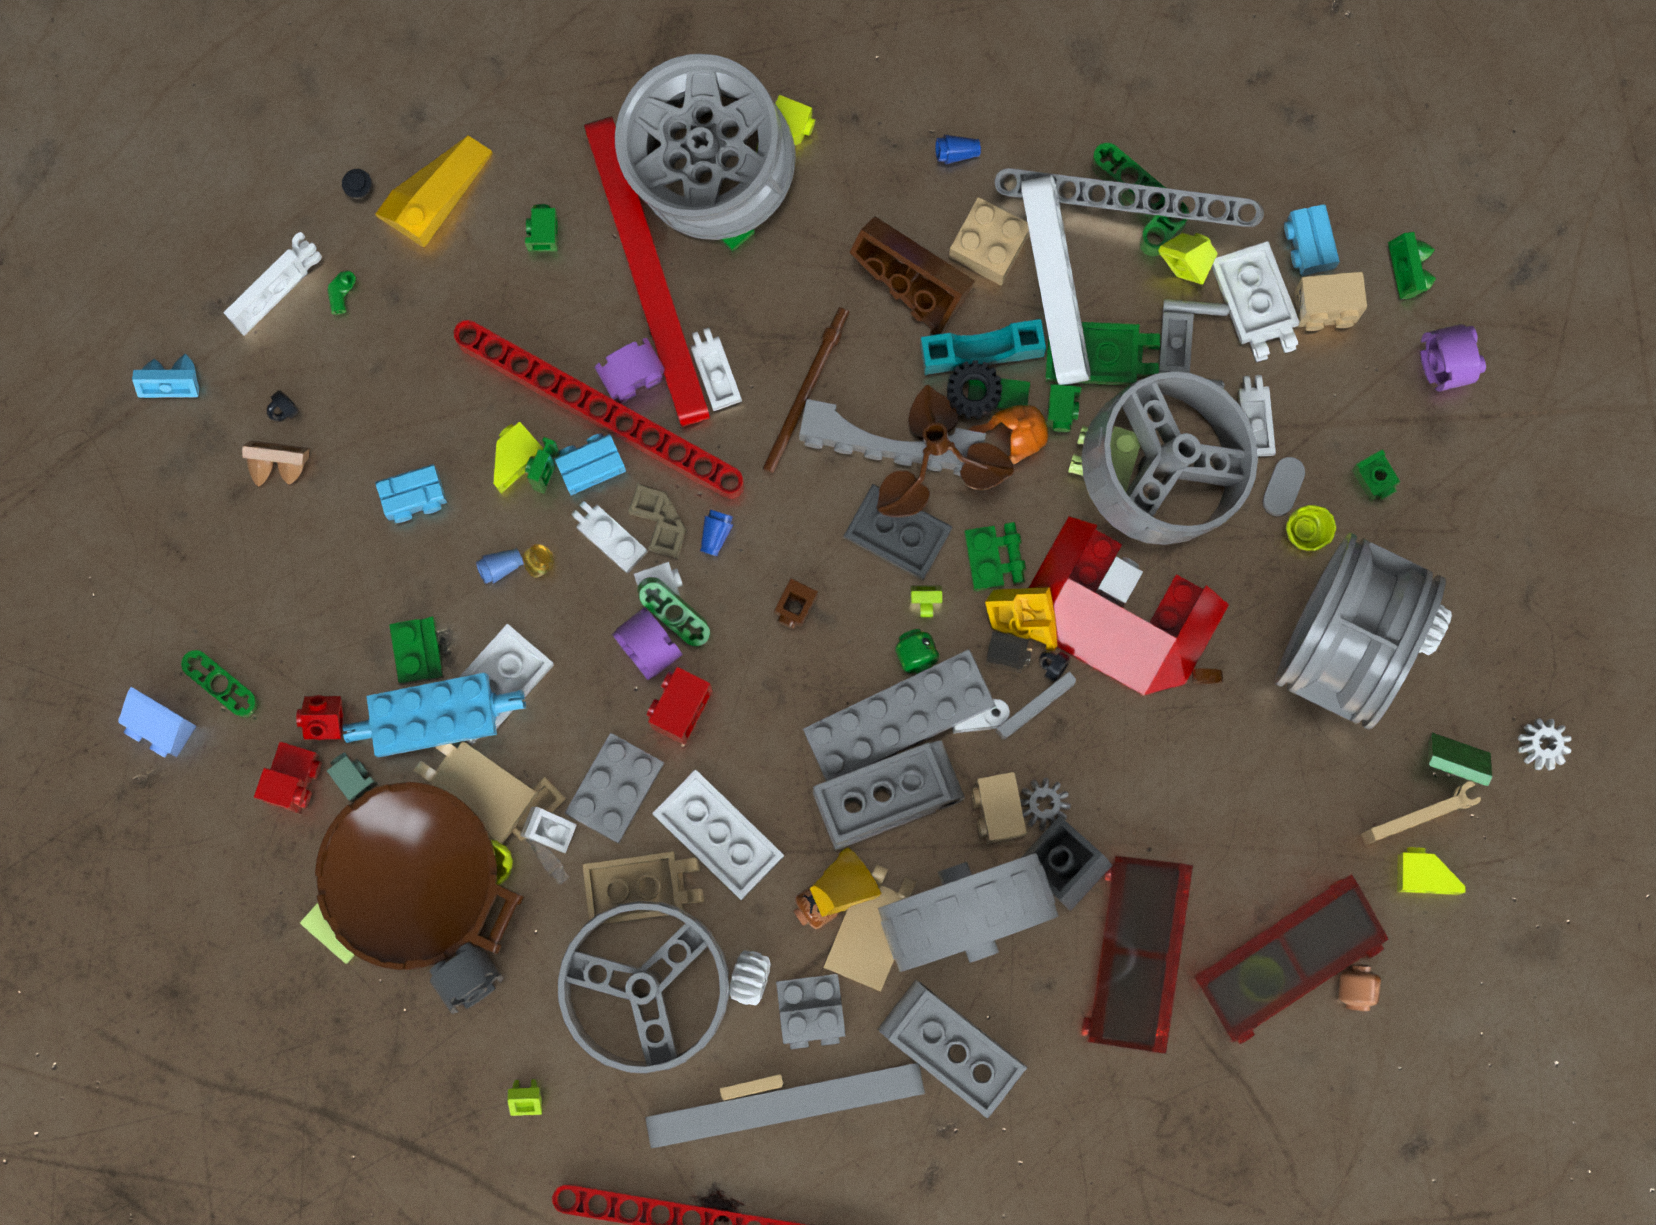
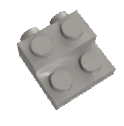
M838 974L776 981L783 1044L790 1043V1049L809 1047L808 1041L821 1040V1046L839 1044V1037H846Z

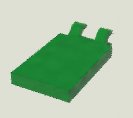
M1081 322L1091 379L1077 383L1130 386L1137 382V377L1144 379L1158 374L1159 363H1142L1143 349L1151 351L1160 350V334L1139 333L1140 324ZM1048 335L1046 382H1058Z

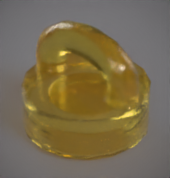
M534 544L522 556L526 571L534 578L545 575L554 566L552 553L548 548L540 544Z

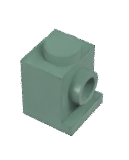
M342 753L333 759L330 763L332 767L327 770L346 798L352 803L363 796L365 792L378 785L375 779L371 777L365 778L368 771L357 758L353 761L346 753Z

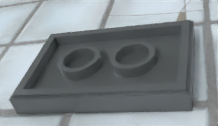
M872 484L843 538L924 581L953 527L923 510L907 517H891L880 513L876 508L880 487Z

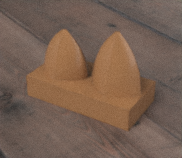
M250 440L243 445L242 458H247L250 476L258 487L269 477L274 462H277L281 477L289 485L300 476L304 463L309 460L310 448Z

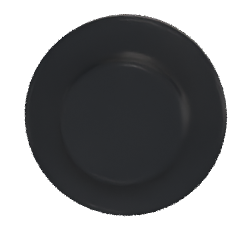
M352 169L344 175L342 188L347 196L360 199L371 191L372 180L366 171Z

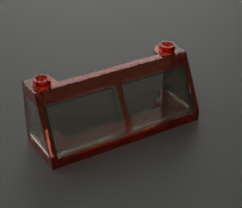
M1114 856L1111 863L1113 866L1104 874V880L1109 881L1110 890L1090 1017L1084 1016L1081 1035L1086 1036L1085 1043L1158 1055L1166 1054L1193 865Z
M1350 874L1330 885L1328 889L1322 891L1217 962H1214L1210 967L1198 972L1189 978L1188 982L1227 1041L1233 1043L1237 1040L1239 1044H1242L1255 1035L1253 1032L1254 1028L1365 955L1370 959L1384 950L1382 944L1389 939L1353 875Z

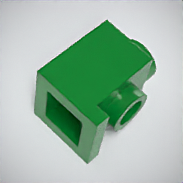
M536 204L531 208V218H526V235L531 236L525 237V245L528 251H558V214L556 208H551L547 204Z
M1051 384L1046 423L1048 427H1053V431H1071L1072 420H1078L1079 402H1075L1074 399L1079 400L1081 387Z
M1383 449L1357 463L1352 469L1353 474L1370 501L1376 497H1379L1381 501L1397 492L1395 487L1400 483L1399 478L1385 457L1386 454ZM1380 471L1384 480H1377L1375 472Z

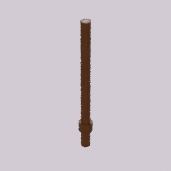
M838 308L830 327H826L822 334V344L762 468L766 472L774 473L805 408L806 399H809L833 346H837L842 334L840 332L849 315V311L844 308Z

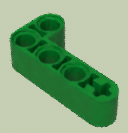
M1102 143L1096 147L1091 166L1094 173L1102 180L1125 183L1121 176L1130 174L1136 179V182L1133 184L1166 188L1116 145ZM1107 157L1111 158V162H1110V161H1106L1105 163H1102V162H1101V158H1102V159H1106ZM1131 189L1124 191L1122 197L1133 204L1135 201L1134 191ZM1162 193L1155 194L1159 200L1157 203H1151L1155 210H1159L1165 205V197ZM1182 202V211L1185 214H1189L1188 207ZM1144 214L1151 221L1144 228L1140 238L1141 250L1149 256L1160 255L1158 252L1160 246L1178 236L1184 229L1188 219H1181L1180 222L1175 223L1165 216ZM1156 234L1160 236L1162 242L1157 245L1152 244L1148 241L1147 236Z

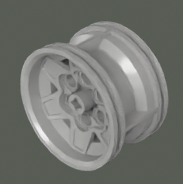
M690 54L661 63L647 72L634 85L627 95L617 119L615 149L625 179L662 221L685 235L700 239L719 240L747 233L766 221L776 211L790 188L796 161L795 144L790 127L758 78L747 68L728 58L711 54ZM721 96L730 98L735 102L724 107ZM684 103L682 108H677L680 104ZM713 113V118L709 123H700L704 114ZM739 127L736 136L732 138L726 137L728 129ZM687 129V134L681 140L675 139V134L678 130ZM758 129L759 143L756 153L746 145V142ZM656 138L661 143V146L653 151ZM732 156H737L739 158L738 163L734 167H726V161ZM681 158L687 159V163L682 169H674L677 160ZM712 172L713 175L709 182L700 183V177L704 173ZM724 179L740 182L730 191L719 195ZM683 181L684 196L672 192L664 185Z
M1349 532L1330 559L1299 618L1279 664L1274 683L1280 687L1288 683V691L1356 724L1362 720V726L1370 730L1387 711L1406 679L1438 611L1445 590L1446 578L1440 575L1433 578L1432 571L1364 538L1357 543V535Z

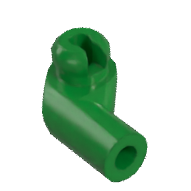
M351 271L340 272L328 285L327 291L331 314L333 315L346 312L344 297L356 282V277Z

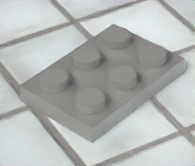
M610 733L565 814L619 844L665 763Z

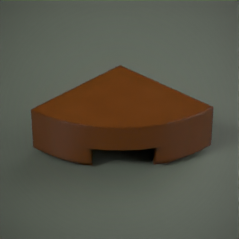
M1195 668L1192 672V683L1221 684L1223 683V671Z

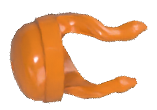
M1016 405L997 411L988 423L974 425L968 429L985 433L994 429L1001 422L1012 429L1010 455L1008 457L1013 464L1038 452L1040 448L1046 445L1049 437L1047 423L1043 414L1037 407L1032 405Z

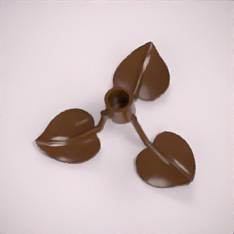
M927 384L915 398L908 418L910 430L916 437L924 438L926 446L923 449L924 455L920 475L916 479L913 473L905 470L889 474L880 486L876 508L880 513L891 517H907L921 511L930 498L929 489L921 484L925 479L930 454L940 456L951 450L958 460L964 463L960 470L962 480L967 486L975 490H987L1008 479L1014 473L1013 463L1001 449L988 443L971 445L967 451V457H964L957 450L954 442L949 440L948 432L953 430L958 422L959 415L956 413V409L951 408L950 401L947 400L946 396L940 394Z

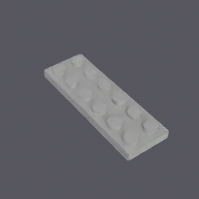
M968 649L826 717L803 730L826 781L889 758L996 707V704L971 651Z

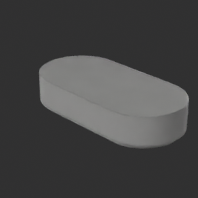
M1286 457L1281 459L1275 466L1263 496V507L1270 515L1283 516L1292 509L1305 477V468L1301 461L1293 457Z

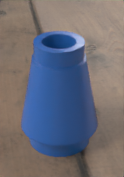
M944 134L943 138L936 139V159L938 162H944L946 165L979 157L981 153L979 139Z
M710 509L708 516L704 518L700 551L718 556L733 527V524H731L733 516Z

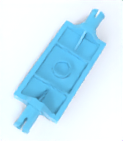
M487 673L368 695L366 697L369 719L351 724H343V731H347L343 736L346 743L372 738L374 755L379 758L497 735L496 717L502 712L526 709V702H522L525 696L522 689L496 695L495 692L492 693Z

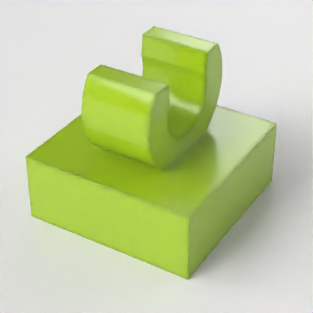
M941 585L911 586V603H920V617H933V603H942Z
M531 1079L530 1088H520L519 1080H515L513 1088L508 1089L507 1100L510 1115H542V1099L536 1080Z

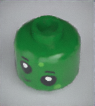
M913 629L902 634L895 646V652L904 672L909 674H918L933 667L940 658L931 634L921 632V629Z

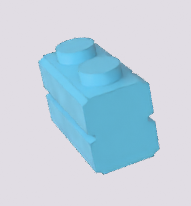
M1323 204L1290 212L1287 222H1284V231L1287 240L1292 239L1294 250H1291L1293 267L1299 268L1300 275L1302 276L1335 269L1340 261L1326 205Z
M603 433L593 435L586 440L588 444L576 448L575 445L568 446L558 452L560 456L554 458L570 495H574L626 472L610 434L606 436Z
M434 464L375 482L384 514L389 521L394 520L395 523L412 519L413 513L423 511L424 514L437 512L442 509V504L447 503L440 476Z

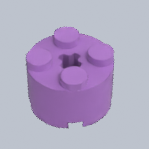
M1463 324L1423 334L1421 343L1426 342V350L1420 351L1421 362L1429 383L1435 382L1437 384L1436 391L1440 392L1477 382L1480 373L1485 372L1486 363L1483 356L1479 355L1476 344L1477 332L1473 326L1466 327Z
M648 338L642 339L643 345L638 346L635 341L620 348L606 357L608 363L602 367L598 363L594 367L613 400L618 399L621 404L634 398L636 390L645 385L647 389H650L663 381L662 374L665 369Z
M643 607L612 633L613 637L647 680L657 676L683 655L646 607Z

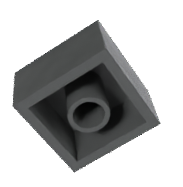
M1061 816L1051 824L1022 856L1025 857L1037 853L1053 896L1070 911L1113 866L1096 847Z

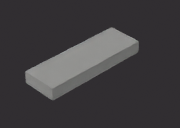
M1069 671L999 726L996 733L1002 740L1007 739L1073 687L1076 683L1075 677Z

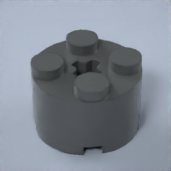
M471 942L461 946L456 951L457 956L447 963L443 960L434 965L429 971L432 974L430 983L452 1014L458 1013L459 1011L456 1007L462 1004L466 1009L475 1005L496 989L492 984L496 979L500 983L503 980L502 974L484 948L480 946L474 947Z

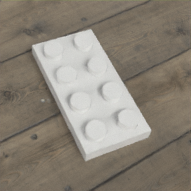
M696 769L652 813L740 900L784 857V854Z

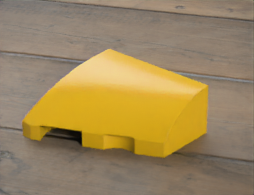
M1049 587L996 589L990 593L985 604L993 629L1003 633H1012L1018 639L1026 642L1029 638L1047 644L1046 650L1055 651L1057 647L1056 621Z
M849 847L839 853L837 859L826 868L821 878L816 880L810 887L822 917L845 911L852 905L876 899L882 894L866 865Z

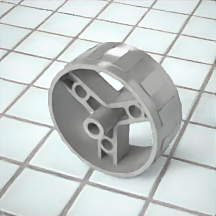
M1175 371L1154 374L1134 382L1105 403L1090 423L1084 438L1081 457L1083 478L1089 496L1106 520L1113 527L1131 538L1145 543L1160 545L1190 541L1221 526L1241 508L1251 492L1256 479L1258 463L1256 439L1251 424L1240 405L1226 390L1212 381L1192 373ZM1163 395L1184 401L1196 409L1210 423L1222 447L1200 444L1199 440L1192 434H1181ZM1121 407H1123L1145 454L1138 465L1139 473L1126 492L1117 478L1112 463L1110 447L1112 427ZM1147 413L1151 415L1153 421L1149 419ZM1155 430L1158 431L1160 437L1162 438V440H1163V442H1164V444H1163L1162 446H1161V444H1160V442H1159V439H1158V436H1157ZM1194 463V467H1187L1188 465ZM1177 479L1225 486L1218 507L1204 524L1193 526L1173 525L1153 517ZM1143 490L1147 492L1148 499L1144 496Z
M1037 853L973 875L967 862L938 872L942 886L878 908L882 920L881 925L893 959L896 960L900 972L963 951L966 952L969 963L999 953L995 940L1059 916L1054 904L1056 902Z
M630 902L599 913L586 923L572 942H570L561 963L558 978V1002L564 1022L574 1040L590 1056L601 1063L630 1073L647 1074L649 1072L669 1070L685 1063L702 1050L717 1032L727 1010L730 993L729 969L724 952H722L715 940L713 933L699 919L679 907L664 902ZM638 909L659 911L675 916L685 923L641 968L579 951L583 942L595 928L608 918L622 912ZM680 944L684 946L687 952L684 961L677 962L671 958L670 949L673 945ZM708 947L714 956L719 973L720 996L717 1011L703 1037L689 1049L678 1054L663 990ZM661 958L672 967V971L663 982L658 972L649 969ZM601 965L606 969L607 977L605 981L597 982L592 978L591 970L593 966ZM614 970L633 974L626 982L625 990L611 984ZM640 979H644L650 984V993H643L639 989L638 983ZM571 984L630 1000L645 1061H632L616 1056L599 1046L586 1033L575 1013L571 999ZM656 998L659 1017L646 1020L640 1005L647 1004ZM658 1024L663 1028L664 1037L662 1040L654 1041L649 1037L648 1028L650 1025Z

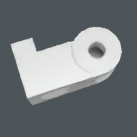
M993 699L996 707L952 727L953 734L997 729L1009 718L1010 710L1008 705L1000 699Z

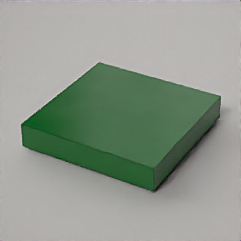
M1433 732L1431 733L1428 741L1429 765L1431 767L1489 786L1493 777L1490 752Z

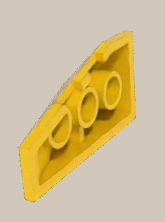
M469 135L393 189L375 215L425 248L491 157L493 151Z

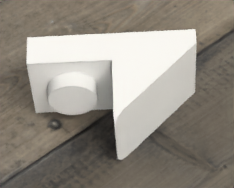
M531 807L520 836L566 854L577 825L539 807Z

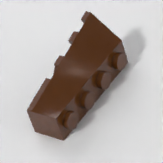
M876 216L860 230L849 252L876 280L881 279L890 288L889 293L896 300L900 298L912 310L911 314L918 321L922 320L931 329L930 333L932 335L944 332L975 283L974 279Z

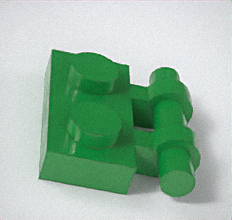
M1015 522L1004 524L1005 536L996 537L995 526L964 530L974 591L1004 587L1003 575L1012 574L1013 584L1025 583L1024 571L1026 570L1025 560L1021 559L1019 544L1022 543L1021 534L1017 533ZM1007 547L1009 563L1001 564L998 548Z

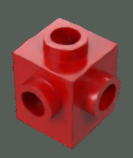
M304 696L302 709H297L296 713L297 727H302L304 740L341 739L345 721L342 697Z

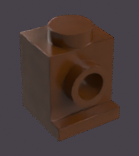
M790 578L774 610V614L779 616L777 622L790 629H794L795 625L802 628L818 598V591ZM792 603H798L801 609L799 612L793 613L790 611L789 606Z

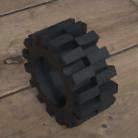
M973 360L972 364H968V361L962 363V367L959 368L957 366L954 369V373L950 374L947 384V400L950 401L951 408L956 409L958 415L965 414L967 419H971V416L981 419L982 415L985 414L987 417L991 414L992 410L995 411L998 402H1000L1002 393L1000 375H996L994 367L988 368V363L983 362L981 365L978 364V360ZM969 380H979L985 385L986 394L979 400H970L963 394L962 388L964 384Z

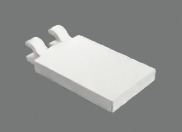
M302 232L297 233L293 237L292 250L288 249L223 312L243 336L308 274L307 270L312 265L317 264L321 260L322 256L316 251V246L313 243L309 244L307 240L303 241L306 237Z
M1267 241L1215 258L1212 269L1224 301L1229 305V314L1240 343L1250 342L1256 363L1268 359L1267 355L1270 352L1265 342L1267 340L1280 337L1284 353L1296 350L1298 341L1292 328L1299 325V319L1269 242Z
M506 624L460 677L487 673L492 693L495 692L496 695L522 689L526 697L554 664L517 631ZM512 711L502 712L496 717V729ZM472 739V740H467V741H468L470 744H473L477 739Z

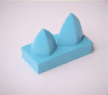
M187 354L181 356L174 363L171 370H164L161 363L156 359L148 362L142 370H133L132 381L138 398L199 396L200 387L195 367Z

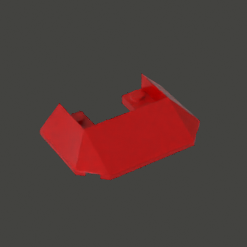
M1068 516L1028 587L1050 588L1056 621V648L1143 696L1185 685L1229 604L1207 585L1201 588L1176 574L1150 622L1145 621L1096 593L1123 544L1096 530L1098 525Z

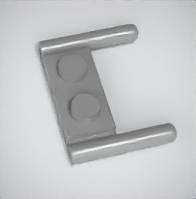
M1164 299L1158 373L1173 371L1190 373L1193 313L1227 316L1230 311L1229 305ZM1208 379L1224 389L1225 384L1222 380Z

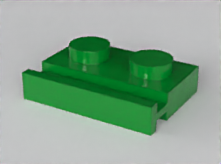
M543 437L544 449L543 451L538 449L536 456L529 458L525 473L528 474L527 479L533 490L545 494L556 467L553 460L560 455L556 442Z
M433 616L425 619L389 624L399 685L444 678L435 618Z

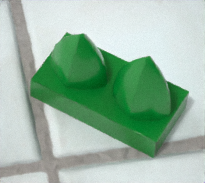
M1415 232L1403 233L1389 241L1388 245L1400 300L1411 299L1431 288L1436 277L1423 269L1421 262L1428 259L1435 249L1426 242L1416 239Z

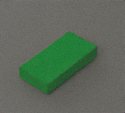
M1001 378L1002 393L1000 402H998L995 410H1003L1016 405H1028L1030 382ZM970 380L967 398L970 400L983 398L986 394L985 385L979 380Z

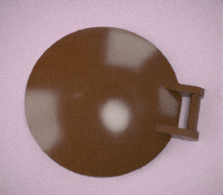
M404 782L386 784L365 792L363 796L355 800L351 805H347L336 816L322 840L316 860L315 876H317L318 889L316 897L324 920H327L332 931L335 933L336 939L355 956L373 965L388 969L412 970L435 965L456 954V951L461 946L469 942L498 954L502 947L499 943L516 906L521 905L524 899L523 895L497 883V864L493 844L485 826L476 813L457 796L439 787L424 783ZM498 895L506 900L487 938L481 935L480 931Z

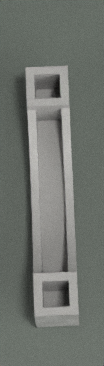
M806 399L799 433L800 441H805L804 445L818 449L822 448L823 445L835 447L834 451L843 454H852V451L862 452L864 457L874 460H882V456L893 458L895 463L905 466H911L912 462L922 464L923 449L926 447L924 441H898L873 435L854 426L836 412L835 404ZM956 428L955 434L950 435L949 440L954 442L955 447L964 457H967L969 447L976 443H984L986 433ZM948 450L940 456L930 454L927 470L941 471L942 468L954 470L953 473L955 475L961 476L960 470L964 463L960 462L951 450Z

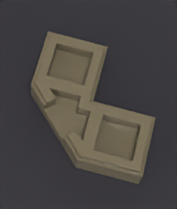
M637 483L629 514L657 522L648 550L678 560L687 530L671 499L665 491Z

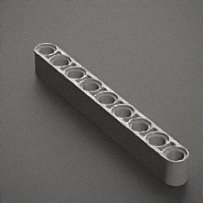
M1011 168L999 171L995 178V187L998 192L1006 196L1023 198L1022 181L1052 175L1056 184L1059 203L1242 227H1254L1262 221L1264 216L1261 204L1247 198ZM1013 174L1017 179V185L1013 190L1008 191L1004 186V181L1007 176ZM1073 182L1076 186L1075 195L1067 199L1063 195V187L1066 183ZM1101 185L1106 191L1105 198L1100 202H1095L1092 198L1093 189ZM1131 189L1135 193V201L1132 205L1125 206L1121 199L1124 191ZM1162 193L1165 197V205L1163 208L1155 210L1151 205V199L1155 194ZM1186 197H1192L1195 201V209L1189 214H1185L1181 209V203ZM1216 201H1222L1226 206L1224 215L1219 218H1215L1211 213V206ZM1252 204L1256 209V216L1253 220L1245 222L1241 217V210L1244 206Z
M914 1063L645 1117L650 1147L657 1148L925 1094L920 1065Z

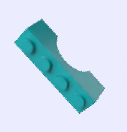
M1037 319L1011 323L1002 329L977 335L945 333L921 337L920 349L924 373L929 375L954 371L957 366L959 368L962 367V363L968 361V364H972L973 360H978V364L981 365L983 362L988 363V365L1044 357L1046 344L1042 321Z

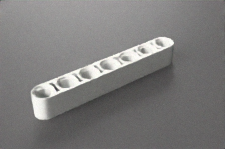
M1052 175L1022 181V195L1057 381L1059 385L1087 381L1091 379L1090 366L1056 184Z

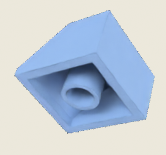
M132 687L127 692L118 723L126 727L123 733L140 742L142 737L152 743L149 749L164 758L168 753L177 757L196 728V725Z

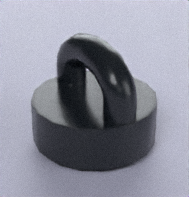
M277 390L270 397L272 402L266 409L268 417L273 421H283L287 417L292 419L299 413V408L281 390ZM277 407L282 411L280 414L274 412Z
M1045 651L1039 657L1041 667L1046 670L1045 677L1053 682L1060 679L1071 660L1070 656L1062 651L1057 655L1051 651ZM1047 659L1052 661L1051 664L1047 662Z

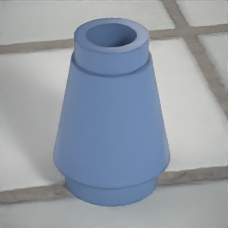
M517 548L483 555L481 560L476 561L478 572L485 584L489 582L494 584L519 566L524 565Z

